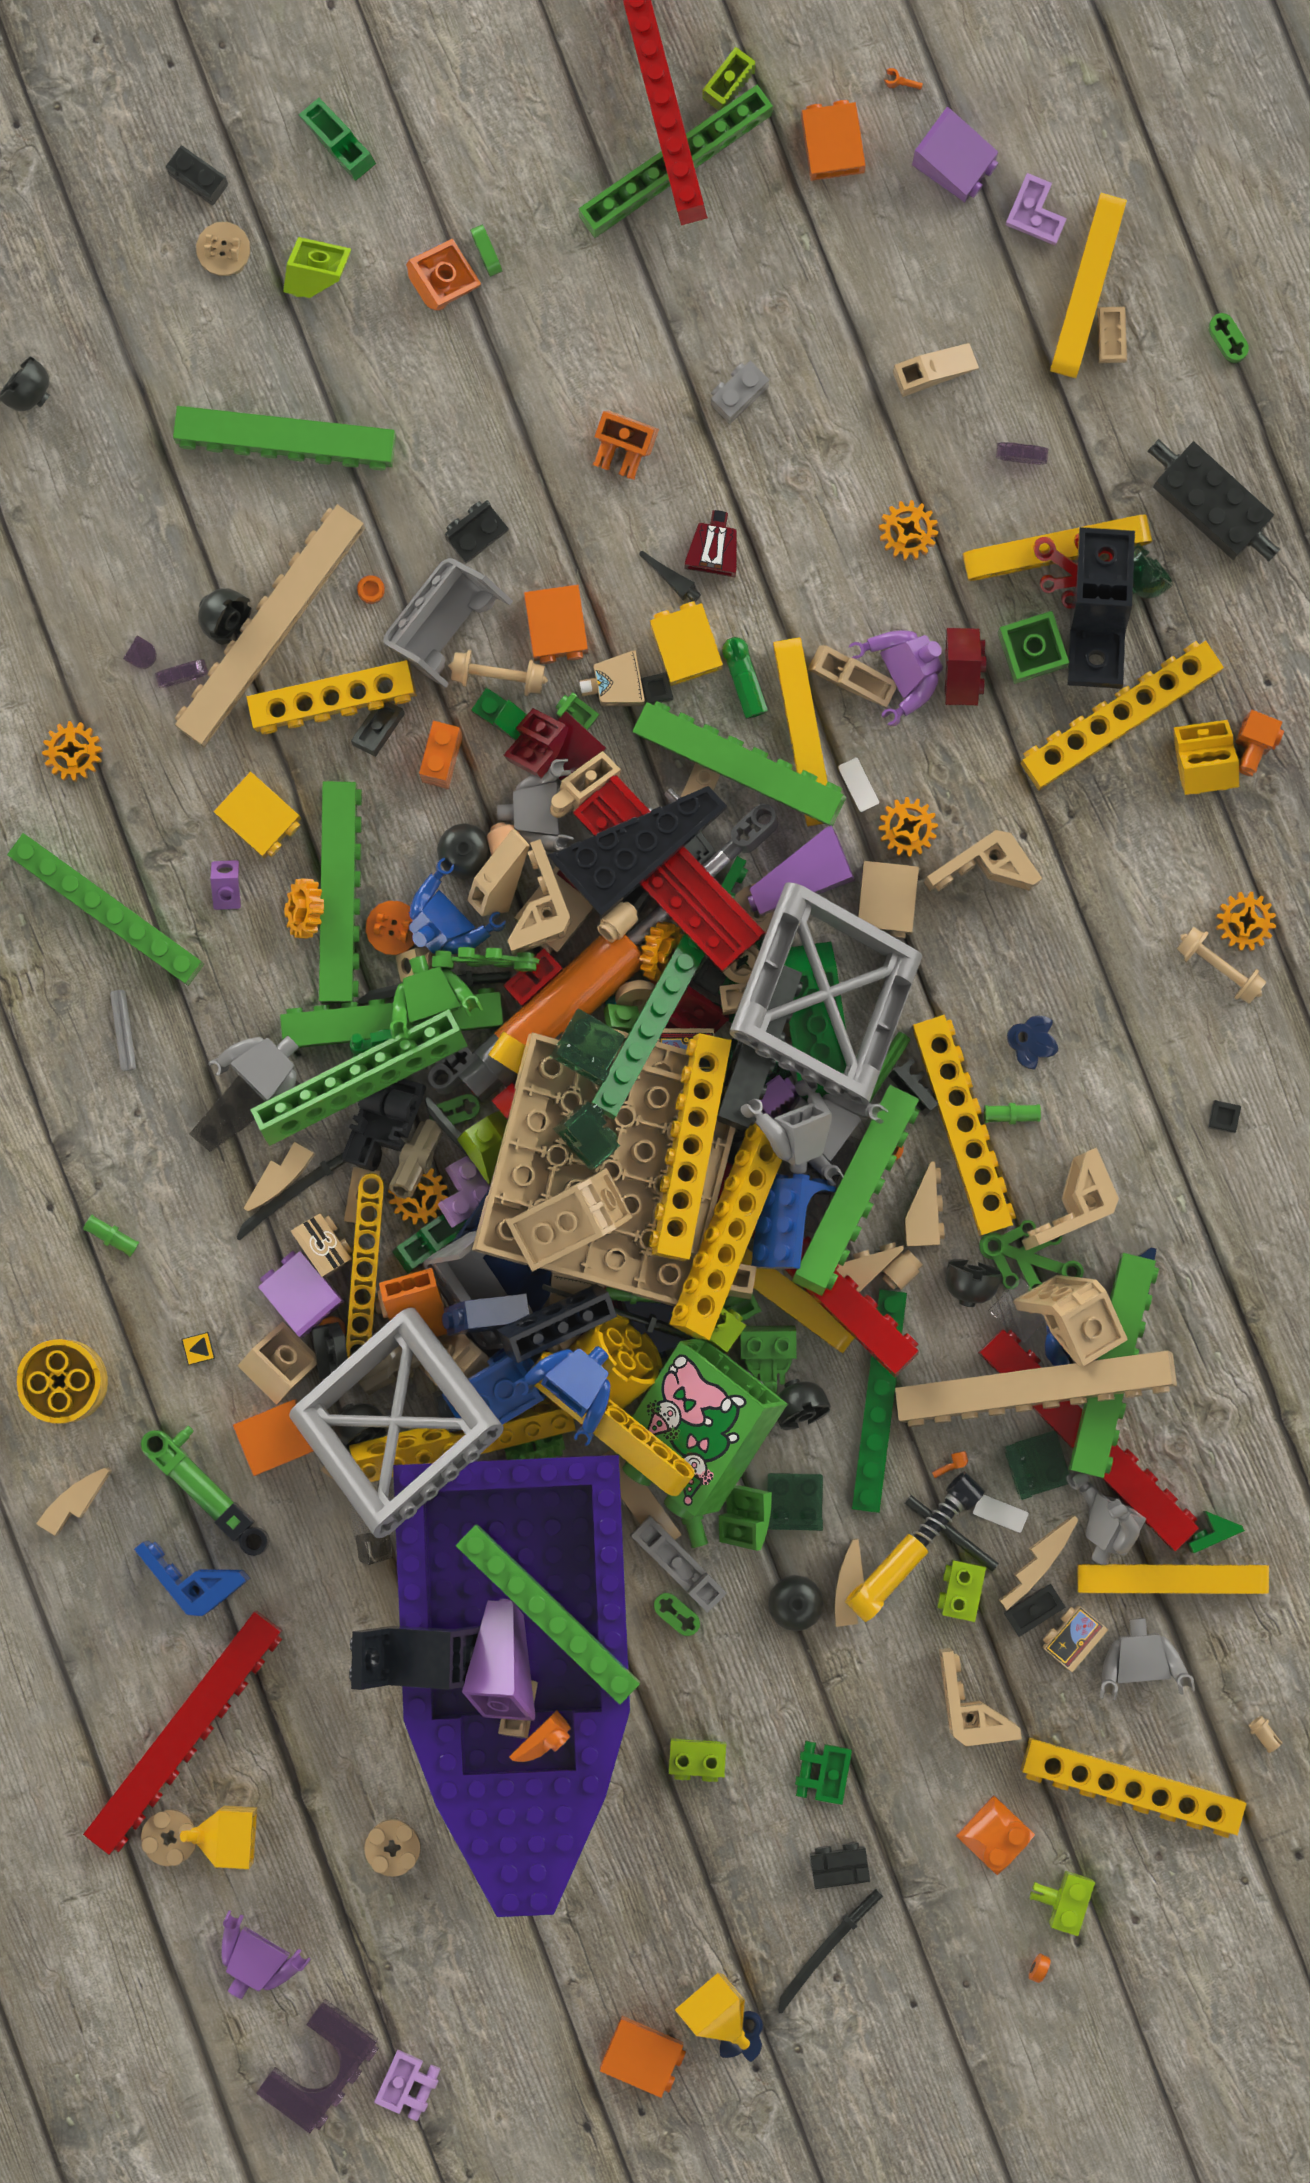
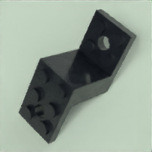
M1079 528L1077 583L1070 611L1067 682L1069 686L1123 688L1125 633L1133 598L1135 531ZM1107 551L1113 555V559L1105 562L1099 558L1098 554ZM1095 654L1100 655L1104 662L1100 665H1094L1089 661V657Z
M387 1626L352 1631V1638L350 1640L352 1666L349 1670L351 1689L364 1690L388 1685L434 1689L461 1688L464 1686L480 1626L459 1629Z

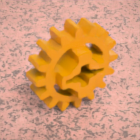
M913 500L906 507L900 501L899 509L896 510L893 506L889 507L890 516L883 514L882 520L886 524L879 525V530L885 532V534H882L879 539L880 541L888 542L884 549L888 551L892 548L894 550V558L900 553L903 554V561L907 560L908 555H912L914 560H918V552L926 556L928 554L926 546L934 547L935 541L931 537H937L938 531L932 528L938 522L937 520L929 519L933 513L931 510L926 513L923 512V503L916 508L914 507ZM902 514H911L910 517L903 519L898 517ZM920 519L925 523L927 534L920 528ZM910 525L913 527V533L906 536L904 535V528H908ZM890 528H892V530L896 532L898 537L897 542L893 540L890 533ZM911 543L918 544V546L913 548H905L906 545Z
M68 721L67 728L65 729L58 724L59 732L49 731L48 733L52 737L51 741H43L49 748L42 751V755L50 758L45 762V765L47 767L54 765L51 773L57 775L61 772V779L66 781L68 775H71L74 782H77L78 775L80 774L84 779H87L86 771L90 770L95 773L97 770L93 766L94 762L101 763L102 761L96 755L103 752V748L95 745L100 741V738L98 736L91 738L94 732L93 729L88 728L84 731V724L79 722L77 728H74L71 721ZM77 734L86 738L89 745L80 744ZM65 736V740L62 742V744L60 746H56L58 741ZM74 745L79 752H75L74 757L71 758L66 751H70L71 746ZM85 757H89L87 762L80 767V763L83 761V759ZM56 759L66 760L68 769L60 766Z
M905 797L904 804H900L896 799L894 800V809L889 806L885 808L888 816H880L879 820L885 823V825L878 827V831L885 832V835L880 840L881 842L889 841L887 850L889 851L895 847L897 849L896 856H900L902 851H906L907 857L910 858L914 850L918 855H921L922 846L927 849L931 847L928 839H936L937 835L931 832V830L938 828L937 823H931L936 814H928L926 812L929 808L928 804L920 807V799L918 798L914 804L910 803L909 797ZM907 810L916 811L920 815L917 817L910 815ZM896 814L898 824L890 830V821ZM904 821H907L908 824H916L911 834L907 830L900 831L904 826ZM926 825V834L920 841L918 831ZM896 839L907 840L909 845H903L897 842Z
M296 879L295 884H291L292 892L287 893L289 900L288 903H285L284 913L285 918H288L289 921L286 926L291 928L290 934L295 935V938H312L313 933L318 932L317 925L322 923L320 915L324 913V899H320L322 889H318L319 883L314 882V879Z
M1251 891L1248 893L1247 898H1244L1242 892L1237 893V900L1229 896L1227 898L1229 906L1221 904L1219 908L1224 913L1216 915V919L1222 921L1221 924L1216 926V930L1224 931L1220 939L1228 938L1230 940L1228 947H1232L1235 943L1238 944V951H1242L1245 945H1247L1249 951H1253L1255 948L1254 943L1260 947L1264 946L1262 938L1271 939L1272 935L1268 932V929L1276 928L1274 923H1270V919L1276 917L1275 913H1268V909L1272 906L1271 903L1263 905L1264 897L1261 895L1259 898L1253 899L1254 894ZM1243 904L1241 912L1230 913L1233 907ZM1255 907L1261 912L1263 918L1258 917L1254 911ZM1247 913L1248 920L1252 924L1247 926L1244 931V923L1240 922L1239 919H1242ZM1229 925L1235 928L1237 937L1231 932ZM1252 930H1262L1257 937L1248 939Z
M664 921L663 923L657 922L656 928H650L651 934L645 935L646 944L641 946L642 955L639 957V960H643L640 967L641 970H644L643 976L658 982L683 934H680V927Z
M433 1168L426 1175L423 1174L422 1177L428 1178L434 1185L427 1187L421 1184L420 1181L417 1185L421 1191L426 1192V1195L422 1196V1208L417 1199H412L411 1197L403 1199L397 1197L390 1189L388 1190L390 1194L395 1195V1198L391 1199L389 1204H397L398 1207L394 1210V1213L399 1214L403 1212V1221H407L409 1217H412L413 1224L417 1225L418 1219L422 1218L424 1224H428V1216L431 1215L435 1219L438 1217L436 1210H441L438 1203L448 1198L442 1195V1191H445L448 1187L447 1185L440 1186L439 1182L443 1177L440 1175L434 1178L435 1170ZM437 1195L435 1204L428 1210L427 1203L429 1199ZM411 1203L415 1205L418 1213L408 1211L403 1204Z

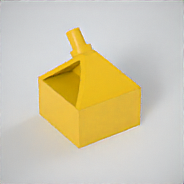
M224 1805L199 1826L191 1830L181 1831L180 1840L197 1844L215 1867L250 1869L254 1864L258 1807Z
M715 1974L675 2009L698 2037L730 2041L733 2044H737L742 2050L747 2049L750 2045V2041L744 2036L745 2033L742 2030L745 1999L724 1974Z

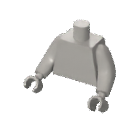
M568 759L554 760L542 779L531 775L517 785L516 791H513V804L497 805L498 821L514 820V829L519 831V834L528 844L541 839L546 851H561L567 848L569 840L574 839L571 836L559 835V819L550 813L552 797L557 794V782L555 781L560 776L571 774L570 770L563 769V765L565 762H568Z
M286 1036L277 1046L268 1038L255 1037L231 1045L219 1057L209 1061L208 1064L209 1066L213 1064L218 1065L219 1070L215 1073L216 1076L228 1071L231 1065V1068L266 1102L295 1087L297 1073L294 1070L295 1065L288 1058L299 1047L289 1036Z
M805 1080L797 1082L795 1090L800 1096L808 1095V1105L774 1119L767 1113L763 1114L761 1112L763 1105L758 1099H752L748 1102L749 1104L741 1106V1113L747 1118L754 1116L757 1119L756 1124L768 1138L775 1154L780 1159L789 1162L790 1171L797 1174L806 1172L807 1161L823 1154L832 1120V1113L820 1093L815 1092L817 1083Z
M825 1094L822 1097L832 1113L831 1126L823 1154L807 1162L822 1176H825L831 1186L836 1185L831 1179L833 1175L838 1174L842 1178L844 1175L839 1167L831 1165L829 1161L834 1158L862 1118L859 1116L870 1117L879 1124L884 1122L877 1117L880 1111L888 1113V1110L882 1105H873L871 1103L868 1105L856 1104L840 1095ZM800 1096L792 1104L791 1110L793 1111L808 1105V1102Z
M1073 1471L1067 1475L1066 1479L1069 1485L1075 1490L1080 1487L1079 1491L1086 1499L1089 1507V1522L1085 1535L1086 1538L1096 1545L1091 1559L1097 1563L1107 1565L1111 1553L1122 1556L1128 1554L1136 1542L1146 1518L1120 1498L1101 1494L1088 1482L1087 1474Z
M1146 1618L1129 1619L1131 1635L1119 1636L1118 1640L1112 1642L1105 1656L1101 1671L1102 1686L1100 1698L1104 1699V1693H1110L1115 1701L1118 1692L1116 1682L1128 1683L1171 1679V1676L1178 1684L1179 1694H1184V1686H1190L1192 1691H1195L1194 1679L1188 1674L1172 1643L1158 1633L1147 1634Z

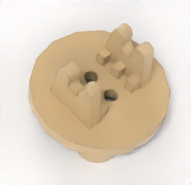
M216 222L206 227L199 235L196 243L197 257L202 267L209 273L218 276L238 274L248 262L250 242L246 233L239 226L229 222Z

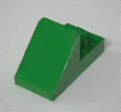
M487 687L471 709V712L516 741L521 735L516 730V727L527 714L510 700L506 701Z
M1203 1511L1211 1532H1207L1206 1529L1194 1533L1191 1536L1192 1540L1186 1543L1190 1552L1196 1553L1245 1530L1242 1525Z

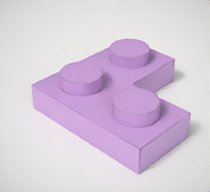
M1027 173L1005 225L1056 246L1067 218L1042 208L1052 183Z
M467 1156L445 1168L458 1190L454 1195L438 1203L451 1228L469 1218L490 1187Z

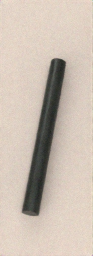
M912 1495L904 1503L925 1520L933 1515L928 1507ZM947 1523L945 1525L946 1529L942 1528L941 1533L991 1572L998 1566V1562Z

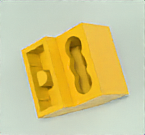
M1228 720L1174 727V744L1179 777L1185 795L1239 787V760L1233 745V734Z

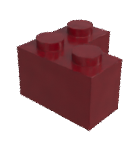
M947 628L945 644V705L978 706L979 695H984L985 679L980 678L981 672H986L985 640H980V629Z

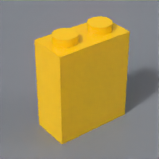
M689 602L681 605L679 611L670 613L669 610L662 611L653 615L654 619L650 620V627L665 671L667 672L670 686L723 669V663L702 603L696 605L695 602Z
M251 771L214 810L216 816L264 859L268 855L273 857L282 847L280 843L286 835L291 837L301 826L298 823L301 820L300 815Z

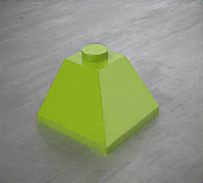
M298 237L286 265L283 292L292 294L295 297L311 298L340 281L349 259L351 248Z
M500 1111L477 1122L457 1138L488 1184L492 1182L508 1121Z

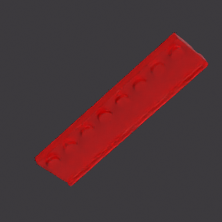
M613 775L610 781L599 791L597 790L573 814L593 836H596L599 832L634 817L638 818L651 811L617 775ZM685 847L680 849L640 885L722 972L727 970L760 938L766 935V932Z

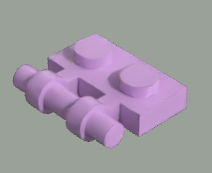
M397 2050L374 2103L400 2114L404 2104L411 2107L408 2117L418 2121L421 2112H425L428 2106L426 2101L432 2088L435 2089L437 2086V2077L441 2069L430 2065L427 2074L421 2073L419 2069L423 2063L422 2060ZM414 2081L422 2084L416 2097L408 2095Z

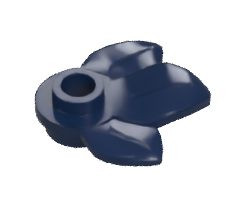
M1032 1016L1024 1024H1015L1008 1030L1007 1042L1012 1049L1016 1050L1017 1060L1022 1066L1035 1070L1038 1064V1057H1051L1058 1052L1057 1042L1048 1034L1053 1023L1050 1018ZM1020 1032L1025 1035L1023 1042H1020L1018 1039Z
M753 2011L744 2012L742 2030L745 2033L744 2036L750 2041L749 2047L742 2050L737 2044L721 2040L720 2057L732 2058L743 2053L749 2062L758 2057L762 2049L759 2035L763 2029V2021L757 2013ZM747 2020L754 2022V2028L751 2031L746 2030L744 2026Z

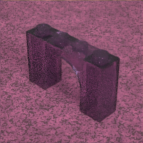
M327 1999L323 2000L306 2025L330 2042L336 2049L340 2059V2070L337 2077L324 2087L306 2088L295 2082L277 2067H274L256 2092L257 2095L309 2134L314 2128L321 2129L329 2117L325 2114L331 2105L335 2108L345 2096L342 2089L348 2082L353 2085L362 2072L359 2066L364 2059L370 2062L379 2049L375 2046L379 2038Z

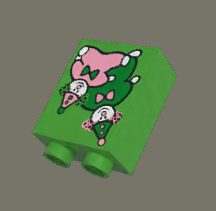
M698 1338L679 1342L656 1378L655 1383L651 1386L632 1416L693 1467L694 1477L678 1496L667 1494L664 1500V1504L670 1511L688 1520H691L694 1516L718 1512L788 1405L705 1339ZM625 1462L622 1469L628 1477L645 1486L652 1484L651 1480L630 1463Z

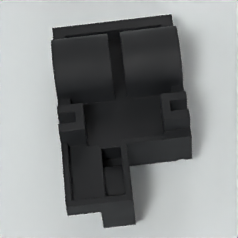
M402 1079L358 1101L360 1110L358 1115L353 1116L358 1125L350 1124L349 1126L352 1131L341 1160L366 1170L375 1171L379 1167L382 1158L381 1146L401 1152L406 1144L401 1137L408 1138L427 1087L421 1083Z

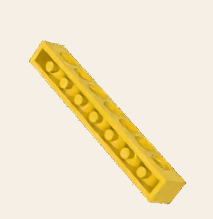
M1205 640L1201 644L1197 641L1193 642L1183 649L1185 654L1178 659L1174 656L1170 657L1160 664L1162 669L1155 674L1152 671L1145 673L1137 679L1139 684L1132 689L1129 686L1122 688L1114 694L1116 699L1109 704L1104 700L1092 708L1094 713L1086 719L1081 715L1069 723L1071 728L1063 734L1058 730L1046 738L1048 743L1040 749L1035 745L1023 753L1025 758L1020 764L1038 791L1220 673L1224 667ZM1186 662L1192 663L1196 668V673L1194 675L1185 674L1182 670V664ZM1167 677L1171 679L1173 688L1170 690L1161 688L1159 684L1160 678ZM1137 693H1147L1150 697V703L1147 705L1140 704L1136 699ZM1123 707L1127 711V718L1124 720L1117 719L1113 713L1114 708ZM1091 723H1102L1105 732L1101 735L1094 734L1090 728ZM1078 737L1082 742V747L1078 750L1071 749L1068 745V738ZM1055 752L1059 757V762L1055 765L1048 764L1045 760V753Z
M941 1015L913 1024L912 1030L932 1092L936 1096L937 1107L979 1236L1012 1226V1219H1016L1012 1204H1006L1003 1193L1007 1192L1003 1177H997L994 1168L999 1165L994 1150L989 1151L986 1143L987 1140H990L985 1124L980 1125L977 1116L981 1114V1109L977 1098L972 1099L969 1088L973 1087L968 1072L963 1073L960 1062L964 1061L960 1046H955L952 1036L956 1035L951 1019L946 1020L945 1015ZM933 1040H944L947 1046L944 1053L934 1052L931 1046ZM943 1065H950L954 1068L955 1076L953 1079L947 1080L941 1076L940 1069ZM959 1091L963 1095L964 1101L962 1105L954 1106L950 1103V1092ZM967 1117L971 1120L972 1128L969 1132L959 1130L957 1126L959 1118ZM975 1143L980 1147L981 1153L978 1158L973 1159L966 1154L968 1144ZM979 1169H983L989 1174V1181L985 1185H980L975 1181L974 1175ZM986 1196H993L997 1199L998 1206L996 1210L988 1211L984 1208L983 1200Z
M699 1033L688 1041L686 1055L689 1056L688 1067L684 1066L681 1075V1083H684L683 1093H679L677 1097L676 1110H679L677 1121H673L670 1137L674 1139L672 1148H668L665 1157V1164L668 1165L667 1175H663L660 1183V1192H663L661 1203H658L654 1215L658 1222L656 1231H652L649 1240V1247H653L652 1255L680 1261L690 1260L732 1040ZM701 1058H706L709 1061L710 1070L708 1072L700 1069L699 1060ZM696 1085L704 1088L705 1096L703 1099H698L694 1095V1087ZM691 1112L696 1113L700 1118V1123L697 1127L692 1126L688 1120ZM686 1139L691 1140L694 1144L695 1149L692 1154H688L683 1148V1143ZM680 1167H685L689 1171V1179L686 1182L682 1181L678 1176ZM675 1194L681 1195L684 1199V1205L681 1209L673 1205L672 1200ZM670 1221L675 1222L679 1227V1232L676 1236L668 1233L667 1226Z
M756 1121L753 1126H749L745 1131L744 1140L735 1156V1162L729 1177L724 1183V1189L718 1203L715 1205L714 1214L708 1228L704 1232L703 1241L698 1253L694 1257L693 1266L683 1284L682 1293L677 1305L673 1309L669 1325L693 1338L710 1340L782 1162V1159L773 1151L768 1138L756 1124Z
M546 1397L538 1404L504 1423V1429L500 1437L481 1454L575 1431L573 1417L556 1405L550 1398ZM416 1428L400 1432L394 1465L434 1463L457 1443L465 1433L463 1430L448 1432L446 1429ZM387 1436L349 1445L351 1456L370 1482L380 1480Z
M1029 1738L1020 1769L1026 1773V1779L1040 1783L1043 1778L1053 1781V1787L1067 1791L1069 1786L1080 1789V1795L1094 1799L1096 1794L1107 1797L1106 1802L1117 1806H1122L1123 1802L1133 1805L1132 1810L1144 1814H1149V1811L1153 1810L1160 1813L1159 1818L1175 1822L1176 1818L1187 1821L1186 1826L1202 1830L1203 1826L1214 1829L1213 1834L1229 1838L1230 1834L1238 1836L1247 1804L1243 1800L1033 1738ZM1050 1758H1056L1059 1761V1768L1053 1773L1045 1770V1763ZM1076 1766H1083L1086 1769V1775L1080 1781L1073 1780L1071 1775L1072 1770ZM1110 1774L1113 1778L1112 1785L1106 1789L1100 1788L1098 1784L1100 1776ZM1130 1782H1137L1139 1784V1792L1135 1796L1126 1795L1125 1788ZM1157 1790H1164L1166 1793V1799L1162 1804H1154L1152 1801V1795ZM1183 1798H1191L1193 1801V1807L1188 1812H1181L1179 1809V1803ZM1210 1806H1218L1220 1810L1219 1816L1215 1820H1208L1206 1810Z

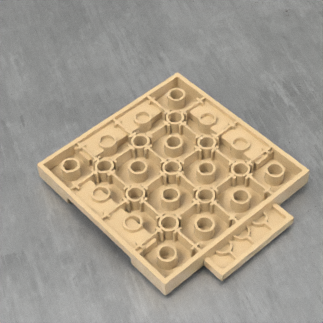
M590 1022L588 1023L583 1046H578L532 1032L527 1038L515 1084L516 1091L489 1194L485 1198L472 1251L528 1265L506 1221L607 1168L632 1218L606 1235L540 1268L632 1293V1295L675 1307L682 1293L683 1284L693 1266L694 1257L698 1253L703 1241L704 1232L708 1228L714 1214L735 1128L716 1121L690 1260L680 1261L652 1255L653 1247H649V1240L652 1231H656L658 1222L654 1215L658 1203H661L663 1192H660V1183L663 1175H667L668 1165L665 1164V1157L668 1148H672L674 1139L670 1137L673 1121H677L679 1110H676V1101L679 1093H683L684 1083H681V1075L684 1066L688 1067L689 1062L686 1050L657 1041L619 1113L613 1120L589 1105L629 1033ZM700 1085L694 1087V1095L698 1099H703L705 1096V1090ZM691 1112L688 1120L692 1126L697 1127L700 1123V1118L696 1113ZM688 1139L684 1141L683 1148L685 1152L692 1154L695 1149L693 1142ZM685 1167L679 1168V1178L685 1182L689 1179V1171ZM675 1194L672 1200L673 1205L681 1209L684 1205V1199L681 1195ZM670 1221L668 1223V1233L672 1236L678 1234L679 1227L675 1222Z

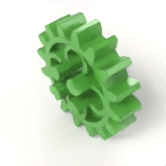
M562 1434L504 1448L507 1460L556 1458V1456L563 1455L562 1450H565V1444ZM533 1443H535V1445H536V1451H535V1452H534V1449H533Z

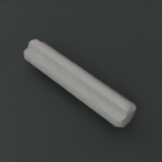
M114 990L110 995L120 1067L122 1071H131L136 1069L126 992L124 990Z

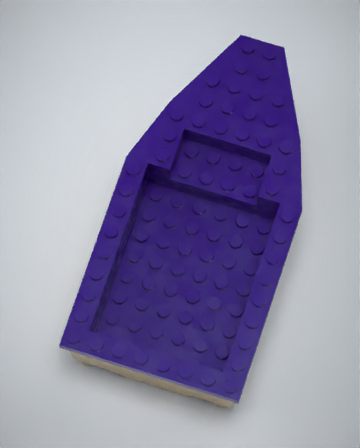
M619 1455L474 1461L461 1470L457 1478L444 1485L433 1499L426 1501L417 1509L413 1517L406 1519L396 1528L400 1626L440 1629L481 1626L488 1600H511L456 1547L459 1541L477 1524L628 1669ZM433 1463L394 1465V1498ZM519 1607L518 1609L524 1615L531 1680L538 1682L534 1700L535 1719L530 1723L528 1737L557 1710L571 1729L567 1733L571 1737L556 1752L550 1749L541 1757L531 1761H512L509 1756L527 1738L498 1734L501 1719L482 1717L462 1693L463 1687L434 1689L402 1686L403 1720L434 1803L497 1917L554 1915L606 1798L630 1713V1695L621 1704L615 1701Z

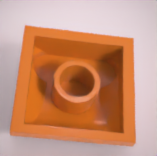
M453 239L410 259L406 264L410 281L424 303L433 310H442L448 303L481 286V282Z
M556 1710L509 1757L512 1761L525 1762L541 1757L550 1749L556 1752L571 1737L567 1733L571 1728L565 1718Z
M994 1795L956 1835L996 1875L1001 1873L1035 1836Z

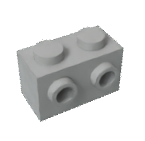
M751 360L746 365L743 363L738 365L731 373L733 378L726 384L721 382L711 392L713 395L711 406L729 424L769 387V379Z

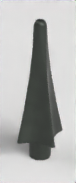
M640 551V557L663 577L683 601L686 597L693 602L700 598L701 594L694 589L696 587L694 585L695 582L666 567L646 552Z

